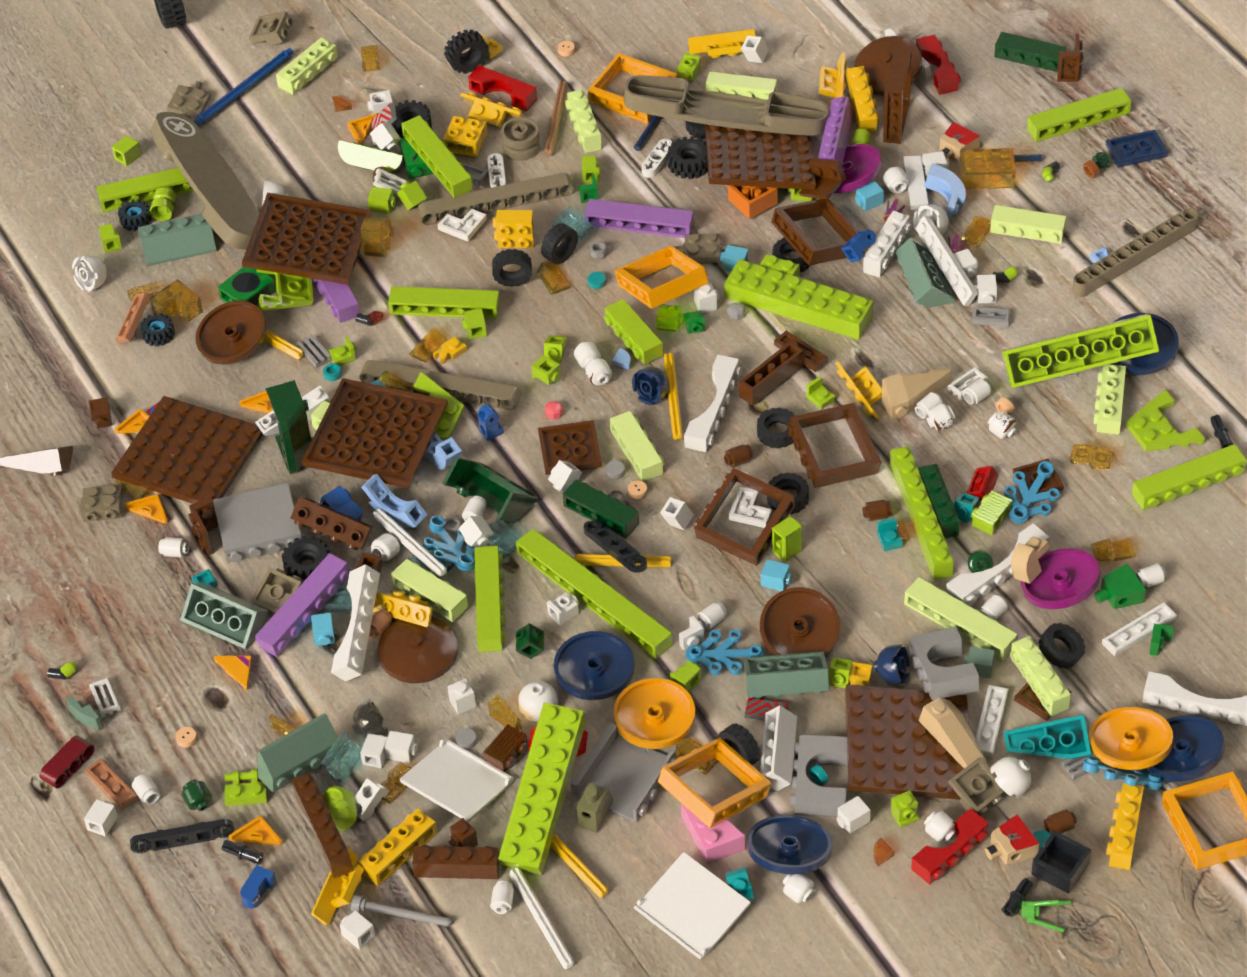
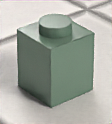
M970 647L969 655L965 654L964 664L973 663L979 677L991 678L994 650Z

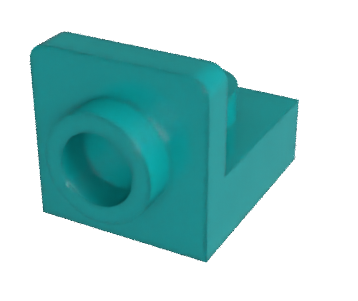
M963 492L957 497L954 508L959 520L968 523L972 520L971 514L979 505L980 497Z
M896 518L877 522V536L883 551L902 548L903 542L897 530Z
M746 867L725 873L728 885L748 901L754 899L753 888Z

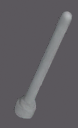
M355 894L351 902V911L359 913L370 910L447 927L452 924L450 918L369 902L361 895Z

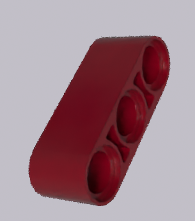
M78 735L72 737L43 766L39 774L40 779L56 789L62 787L93 755L95 746Z

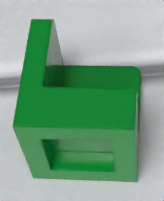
M595 174L591 175L592 184L578 186L581 203H586L589 199L598 200Z

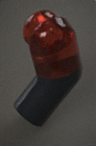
M374 311L368 315L358 313L355 320L356 322L373 326L383 319V313L381 311Z

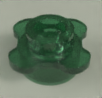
M1099 152L1092 157L1098 168L1110 167L1112 164L1109 161V155L1105 152Z

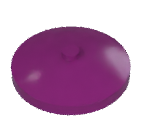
M867 144L847 145L842 165L846 180L834 193L858 189L877 176L882 168V158L875 147Z
M1070 548L1059 549L1042 555L1038 559L1042 570L1041 573L1030 584L1021 581V587L1024 596L1031 604L1044 609H1062L1087 599L1098 587L1101 571L1097 560L1088 552Z

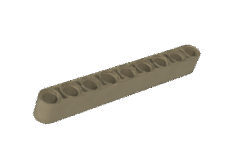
M559 173L464 193L455 198L450 196L422 202L418 206V212L424 225L440 223L446 214L461 219L471 209L481 213L494 212L565 197L572 194L574 188L570 176L567 173Z
M1192 208L1184 209L1077 273L1073 279V294L1077 297L1089 295L1192 233L1197 228L1198 212Z
M367 360L359 375V379L364 383H371L383 378L389 388L430 396L414 390L413 386L421 372L459 402L481 406L490 404L493 408L508 411L516 409L521 397V390L515 386L374 360Z

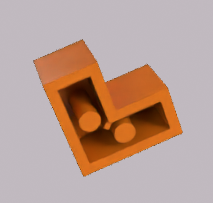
M728 185V200L747 218L751 219L778 204L777 188Z

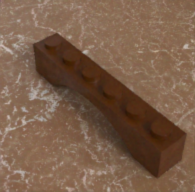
M311 772L291 779L295 797L315 832L333 878L354 871L350 854Z

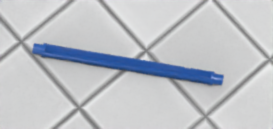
M291 48L283 50L270 62L266 63L199 114L193 122L197 126L204 124L216 113L241 96L246 90L250 89L275 68L288 60L294 54Z

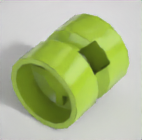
M158 188L155 191L149 210L150 215L159 221L169 220L177 200L176 193L169 188Z

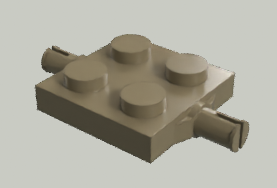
M196 81L193 87L178 85L167 106V112L179 113L188 118H197L205 110L211 98V92L201 90L202 82L200 81L199 83Z
M720 234L685 235L683 246L673 247L697 263L720 262L721 253L725 252L727 245H722Z

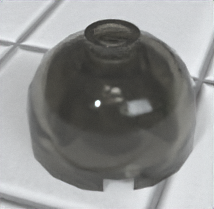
M371 699L357 706L353 714L354 724L351 725L357 736L361 734L366 739L368 734L383 735L384 737L389 735L388 727L383 728L384 719L374 702H371Z

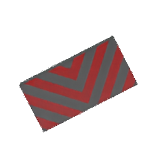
M748 697L745 718L765 721L766 712L779 705L788 710V703Z

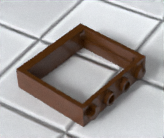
M896 48L894 50L885 87L883 142L901 144L910 105L912 50Z
M829 198L775 208L771 221L809 266L847 258L841 247L858 232ZM823 216L845 242L817 248L794 221Z
M854 403L790 417L789 425H787L788 435L792 436L794 448L800 454L801 464L806 467L808 479H811L815 488L879 473L882 462ZM846 419L865 461L821 471L801 428Z
M733 468L730 474L727 473L724 477L721 488L715 491L712 502L706 505L701 519H697L695 522L696 538L757 566L772 543V528L785 520L794 508V496ZM736 482L781 502L752 549L707 529Z

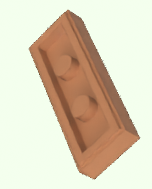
M147 292L135 296L116 337V341L120 344L131 342L151 297Z
M101 758L85 769V774L121 810L138 799L137 794Z

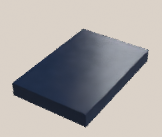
M1156 130L1108 139L1105 143L1117 168L1168 156V152Z

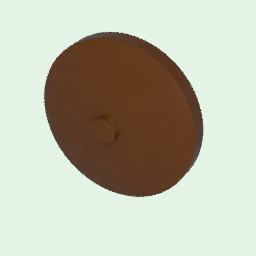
M900 36L882 37L869 43L860 51L855 60L854 67L864 66L865 73L869 74L868 84L872 86L873 94L885 95V87L895 48L912 50L911 84L918 78L922 69V57L918 47L911 40Z
M232 301L224 303L210 311L200 322L196 332V345L203 357L212 363L226 365L242 361L252 355L262 344L267 332L266 319L261 310L250 302Z
M794 587L777 593L767 602L760 617L761 639L772 655L824 651L826 657L835 647L839 637L840 620L836 608L826 596L810 588Z
M432 616L429 627L398 620L384 631L378 643V656L382 668L394 679L406 683H425L439 678L453 666L458 654L457 639L452 628L444 621Z

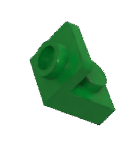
M702 311L683 313L688 334L706 331L705 317L702 315Z
M1154 623L1150 655L1157 656L1158 649L1163 648L1164 641H1172L1173 626Z

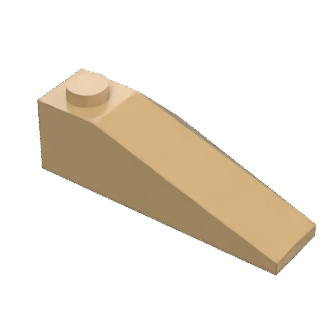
M934 369L928 373L915 371L911 375L898 373L882 379V405L890 418L894 419L910 413L930 392L938 393L951 383V369Z
M938 697L923 706L919 722L963 768H966L979 757L989 767L964 715L950 700Z

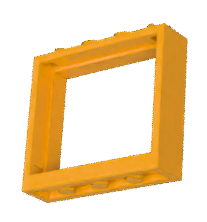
M618 53L588 89L589 103L648 124L654 115L627 108L624 105V97L605 91V89L621 70L636 76L678 78V74Z
M671 245L615 270L618 286L651 309L708 284V273L705 271V267ZM670 265H674L686 273L653 289L639 280Z
M721 738L707 742L704 746L692 750L691 753L680 756L671 763H666L662 770H660L661 774L658 783L709 828L767 798L772 784ZM715 758L748 788L712 807L679 777Z
M1233 771L1163 792L1161 804L1196 870L1247 855V838L1203 851L1178 803L1229 788L1247 820V795L1243 790L1241 780L1236 777Z

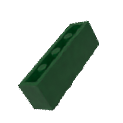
M1001 32L995 43L994 57L1057 72L1059 51H1066L1067 47Z
M932 464L918 467L944 538L959 536L960 520L938 465Z
M576 479L563 493L564 507L589 520H599L604 526H607L625 539L639 525V511L621 503L618 499L606 495L600 490L598 491L590 487L585 482Z

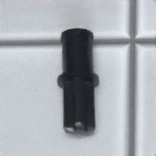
M1220 415L1212 416L1210 420L1215 431L1214 436L1218 438L1221 448L1234 445L1229 437V430L1224 426Z
M225 840L221 848L222 851L238 856L239 860L244 859L256 865H259L263 859V852L247 847V844L240 845Z
M1024 878L1016 890L1010 892L1008 901L1001 909L1006 916L1009 917L1010 915V917H1013L1022 901H1026L1025 897L1032 888L1033 882L1028 878Z

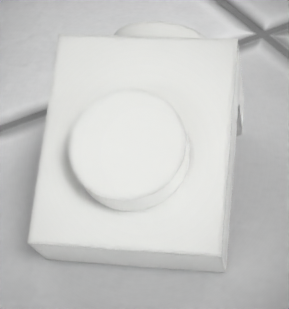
M694 616L689 617L690 628L679 633V645L684 651L704 640V625L701 621H697Z

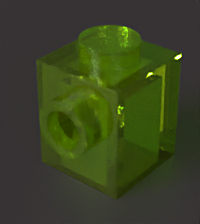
M659 305L656 316L657 330L679 332L680 325L684 323V314H681V306Z

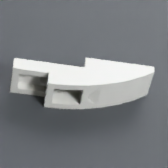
M318 386L302 397V400H306L308 403L309 411H306L308 421L311 420V414L323 401L328 403L331 401L321 386ZM271 411L255 422L264 436L279 433L274 411Z

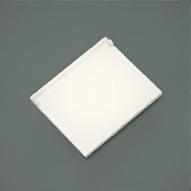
M447 738L445 740L441 739L436 749L400 778L401 783L461 819L464 818L467 822L505 791L514 780L512 776Z
M683 852L645 897L637 901L638 905L634 909L702 960L749 907L751 902Z

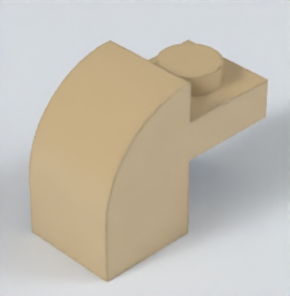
M1032 536L1025 545L1017 544L1011 558V569L1015 579L1030 584L1041 573L1042 570L1038 559L1050 548L1048 541Z

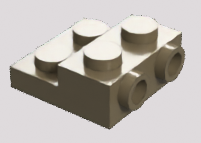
M287 11L259 16L249 36V40L251 43L266 41L268 45L281 44L288 37V30L293 26V20Z
M121 484L83 488V497L81 498L83 522L122 518Z
M269 567L250 602L275 614L304 580L295 575L292 577L287 576V572L280 568L274 570Z
M981 757L977 758L948 781V784L961 798L959 802L967 811L971 808L979 816H982L989 810L987 806L990 803L996 805L1004 798L1002 794L1005 791L995 781L997 776L994 773L991 774L990 768Z

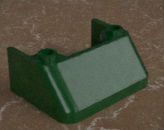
M295 380L265 388L279 429V435L275 436L289 475L298 472L303 466L302 459L313 439L310 435L306 411H309L308 403L306 400H302Z
M455 457L442 482L445 486L456 488V493L463 497L469 495L484 498L487 502L486 505L498 512L497 519L506 524L515 523L538 499L536 495L489 466Z

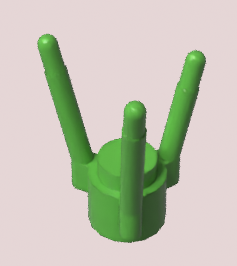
M1022 901L1021 916L1022 918H1027V923H1034L1065 932L1064 928L1035 919V916L1039 917L1040 907L1068 905L1072 901Z

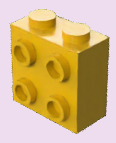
M453 116L443 137L447 149L455 154L478 157L488 134L487 123L482 120Z
M497 210L496 217H493V228H496L494 230V240L498 241V248H534L533 210Z

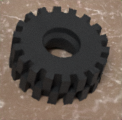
M467 29L463 30V33L457 32L458 35H453L451 37L452 40L447 41L448 46L444 48L445 58L453 70L461 73V71L463 74H467V71L473 72V69L477 68L480 64L483 66L485 64L484 60L488 59L489 46L478 31L474 32L472 29L469 32ZM470 48L467 52L462 53L465 49Z
M405 100V103L399 102L398 106L395 105L397 119L391 125L400 138H404L401 123L419 115L424 121L428 122L432 129L431 113L426 104L422 105L420 101L416 103V100H412V102Z
M686 136L683 137V140H680V138L676 139V143L673 141L671 146L668 147V168L671 173H675V176L681 175L682 179H685V177L692 179L693 176L699 178L700 174L703 176L705 171L708 172L705 140L701 142V138L694 139L693 136H690V139H687Z
M302 536V540L295 538L294 543L290 541L288 548L285 547L283 549L282 562L284 571L287 572V576L292 577L295 575L305 581L330 553L329 546H327L325 541L322 542V539L319 537L317 540H315L314 536H310V539ZM306 559L315 560L310 564H301Z

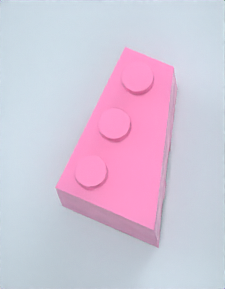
M681 803L682 818L706 864L745 850V835L728 820L709 828Z

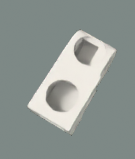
M367 778L355 796L357 817L363 821L368 820L374 813L382 797L385 798L389 790L379 782Z

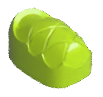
M331 786L323 793V800L337 829L346 831L357 819L354 795L351 790L341 786Z

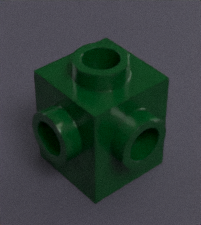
M528 623L516 632V651L532 659L544 650V631Z

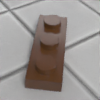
M787 330L774 340V346L779 349L789 341L803 349L804 365L814 372H817L828 363L826 355Z

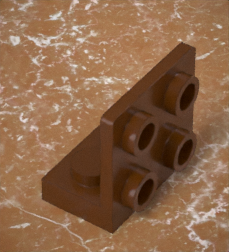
M1075 34L1074 51H1059L1057 82H1078V75H1082V64L1080 63L1083 62V51L1080 50H1082L1083 42L1079 40V34Z
M812 158L809 161L812 173L815 174V190L802 189L799 194L809 198H830L846 180L841 161Z
M211 497L189 505L191 513L188 514V517L193 525L191 529L194 536L199 537L198 542L201 549L206 550L208 555H211L212 550L207 531L219 527L214 503Z

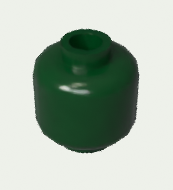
M975 550L968 557L967 563L971 573L993 568L992 556L986 550Z
M194 779L183 786L181 796L190 810L203 811L209 807L212 794L203 781Z

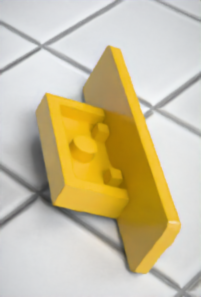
M746 29L689 37V53H707L711 58H719L724 54L729 56L737 55L738 52H742L741 48L746 37L755 36V30Z
M844 52L841 53L838 59L836 69L825 66L821 67L818 94L833 98L845 97L843 92L846 83H844L846 71L844 70L847 60H845Z
M470 92L467 94L461 93L460 95L465 101L473 103L468 115L471 119L486 121L487 124L501 128L506 114L513 117H525L522 114V110L516 107L510 109L501 102L495 104L488 98L483 97L480 99L477 98V95Z
M837 361L835 363L839 368L837 373L842 379H847L845 384L851 392H856L854 397L860 404L864 403V411L869 417L873 415L876 420L880 417L872 407L875 402L882 398V388L866 366L850 377L844 367Z
M398 590L390 594L376 593L373 612L383 609L389 612L393 618L424 627L430 626L432 607H428V601L421 600L420 596H407L405 592Z
M347 846L346 848L350 854L354 871L333 878L331 872H329L311 913L312 916L324 925L330 924L337 907L347 905L352 901L356 886L359 885L362 879L361 875L364 868L359 864L356 865L359 856Z

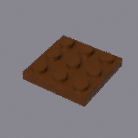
M594 420L538 428L546 475L551 474L552 469L559 460L570 462L579 470L602 467Z

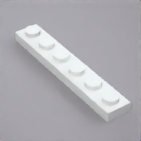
M923 216L915 228L962 304L969 306L978 292L930 216Z

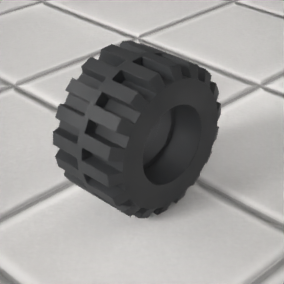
M154 0L160 21L166 29L186 23V12L182 0Z

